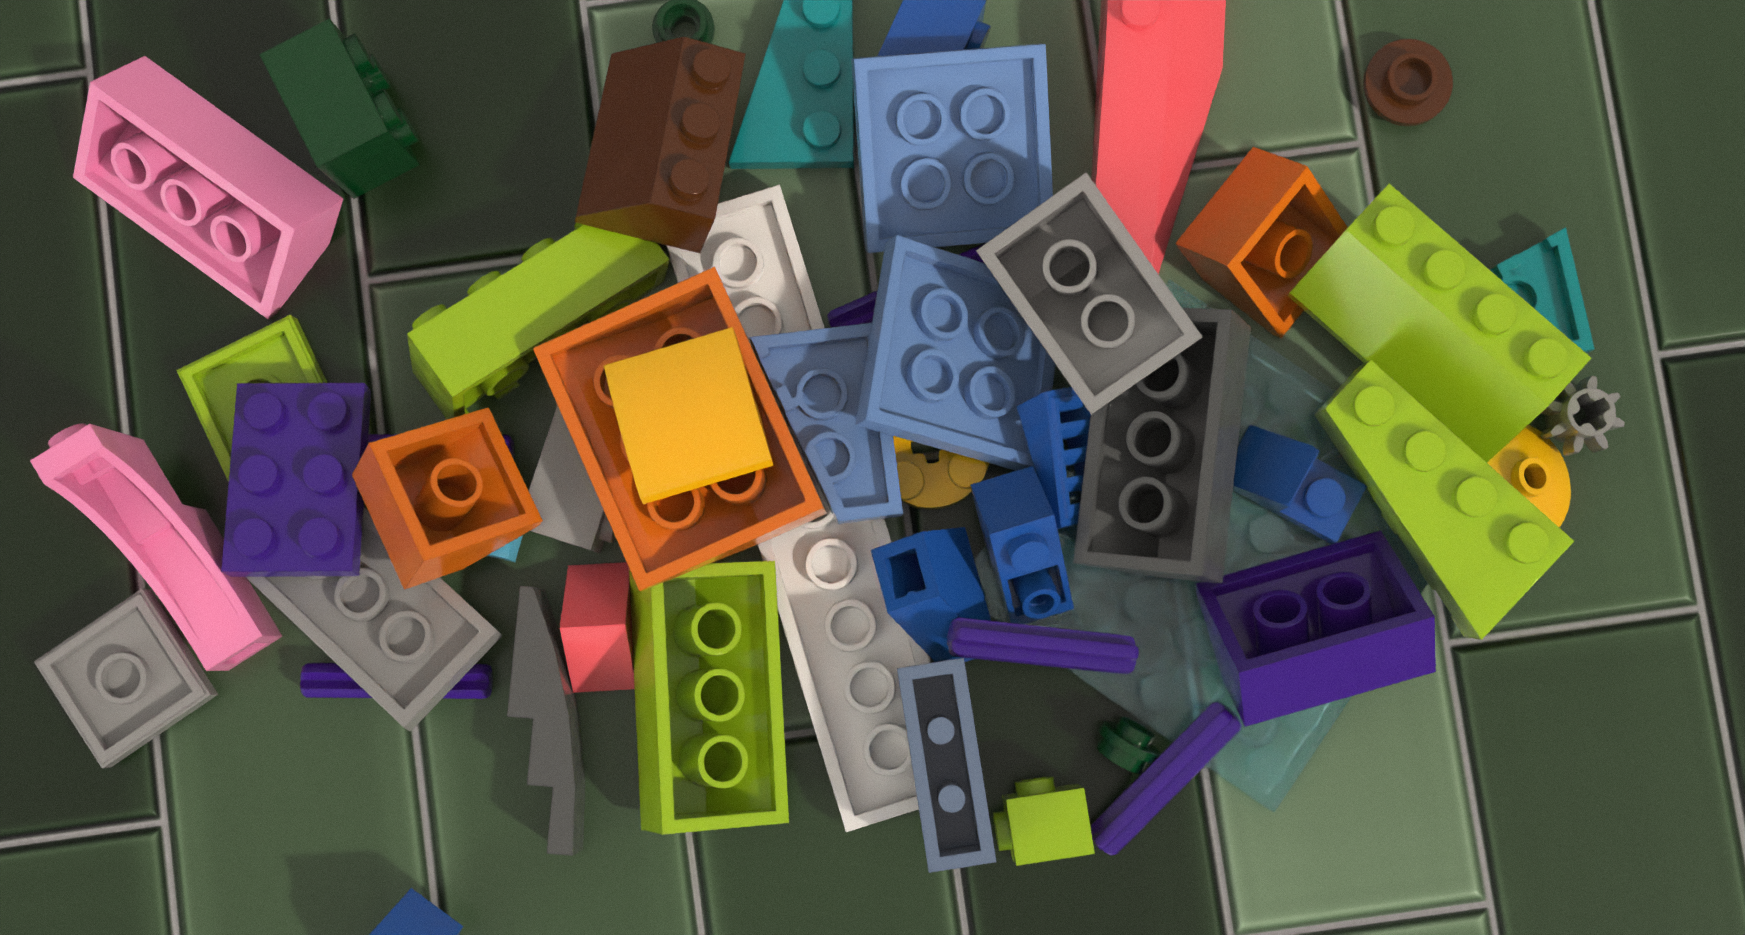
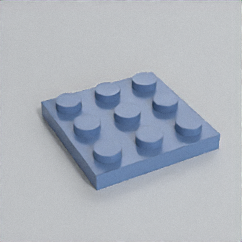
M1046 44L851 58L864 243L867 253L884 252L885 243L895 235L933 247L987 243L1053 196Z
M895 235L885 243L855 425L1016 471L1030 466L1034 467L1017 406L1043 392L1052 390L1055 371L1054 361L985 263Z

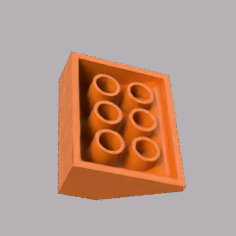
M715 267L533 348L639 591H644L758 545L827 514ZM733 327L774 466L643 504L639 497L626 454L603 365Z

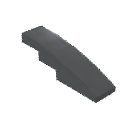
M520 586L507 717L533 719L527 785L553 787L546 854L573 856L583 850L585 771L580 714L576 696L571 686L562 638L545 589Z

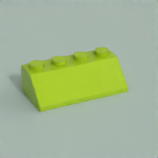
M1388 184L1287 295L1363 363L1372 360L1486 463L1542 413L1592 359L1391 184Z
M775 561L711 563L644 591H639L629 570L641 830L665 835L789 823Z

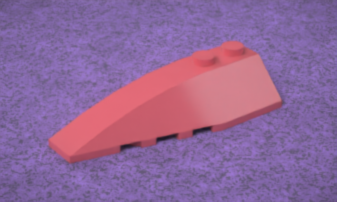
M1101 0L1091 180L1158 274L1223 68L1226 0Z

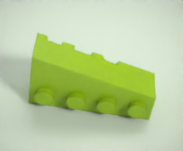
M575 223V230L556 242L553 238L541 240L524 253L521 258V264L503 275L499 271H492L482 276L468 289L467 294L469 296L448 309L444 304L434 306L421 314L413 322V330L407 333L412 372L446 419L470 413L467 408L485 395H494L500 400L519 386L517 381L528 371V364L537 358L533 350L534 347L577 329L587 321L590 323L635 303L663 283L666 277L669 258L658 243Z
M1372 360L1359 366L1314 414L1359 482L1367 486L1366 489L1382 511L1381 515L1394 534L1400 537L1418 564L1419 571L1431 589L1437 592L1452 614V620L1464 637L1482 640L1574 542L1572 538Z

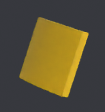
M733 327L603 365L626 454L639 497L643 504L774 466Z

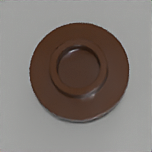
M1400 39L1388 43L1375 53L1366 67L1363 87L1369 105L1381 118L1399 126H1416L1430 121L1446 106L1452 93L1453 76L1446 58L1435 47L1416 39Z

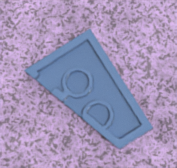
M872 323L750 337V343L837 524L901 517L903 515L893 436L855 425Z

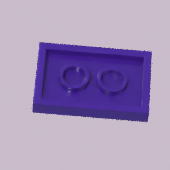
M237 383L221 572L229 577L359 576L364 501L352 477V473L368 445L371 389L365 383Z

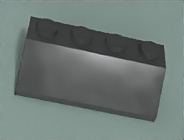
M1183 308L1202 335V338L1091 415L1073 563L1161 578L1222 584L1251 326L1233 310Z

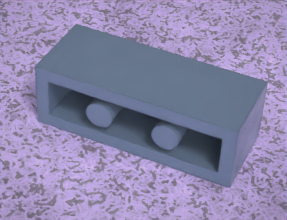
M964 658L897 668L929 873L995 863L996 855Z

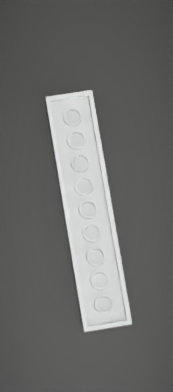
M780 185L718 203L714 223L700 253L667 246L678 283L710 268H716L749 342L750 337L824 328ZM762 368L827 514L762 542L758 546L763 561H775L778 612L845 831L849 832L919 810L897 668L929 663L927 653L887 613L871 554L872 549L892 542L885 519L837 524Z

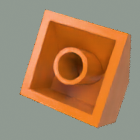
M1253 147L1175 244L1207 284L1272 335L1282 339L1304 311L1287 295L1348 227L1308 166Z
M489 407L370 442L352 473V477L404 590L465 569L536 528L543 521Z

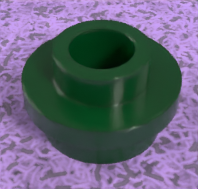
M669 0L656 12L652 24L656 43L677 38L673 35L675 27L680 23L688 22L695 26V32L689 38L712 44L715 34L713 17L708 8L698 0Z
M1122 716L1118 723L1105 720L1099 728L1102 738L1097 745V750L1107 759L1130 772L1141 774L1148 763L1152 764L1160 755L1159 750L1151 744L1155 738L1154 733L1130 718Z

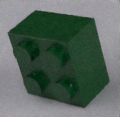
M329 18L259 54L317 168L353 199L420 165L410 145L419 141L418 136L401 107H395L390 96L385 91L391 88V85L381 65L373 54L369 55L355 33L345 37Z

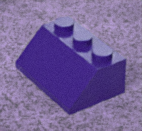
M1381 530L1223 575L1222 584L1210 582L1195 583L1197 597L1223 682L1245 727L1436 672L1435 616Z

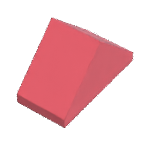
M627 562L568 565L560 620V633L573 693L635 689L630 569Z

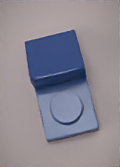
M1249 425L1238 443L1233 490L1329 544L1337 543L1367 486L1317 459L1316 457L1320 449L1286 436Z

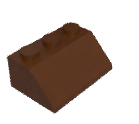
M687 37L675 38L612 53L575 223L700 253L716 216L746 53Z

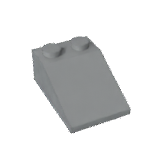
M1087 172L976 250L1091 415L1202 338L1200 332Z

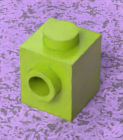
M1053 776L1016 781V793L1002 795L1004 811L993 812L999 851L1011 850L1012 860L1016 866L1095 854L1085 790L1079 784L1055 787Z

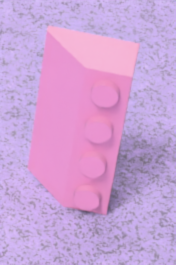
M146 56L90 82L73 178L269 320L276 315L330 244L343 198Z

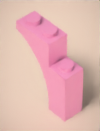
M81 423L70 426L55 434L48 441L50 449L30 460L43 484L59 493L85 514L133 564L171 614L206 671H229L282 637V634L246 577H229L221 572L223 537L206 509L181 503L143 439L93 424L86 425Z

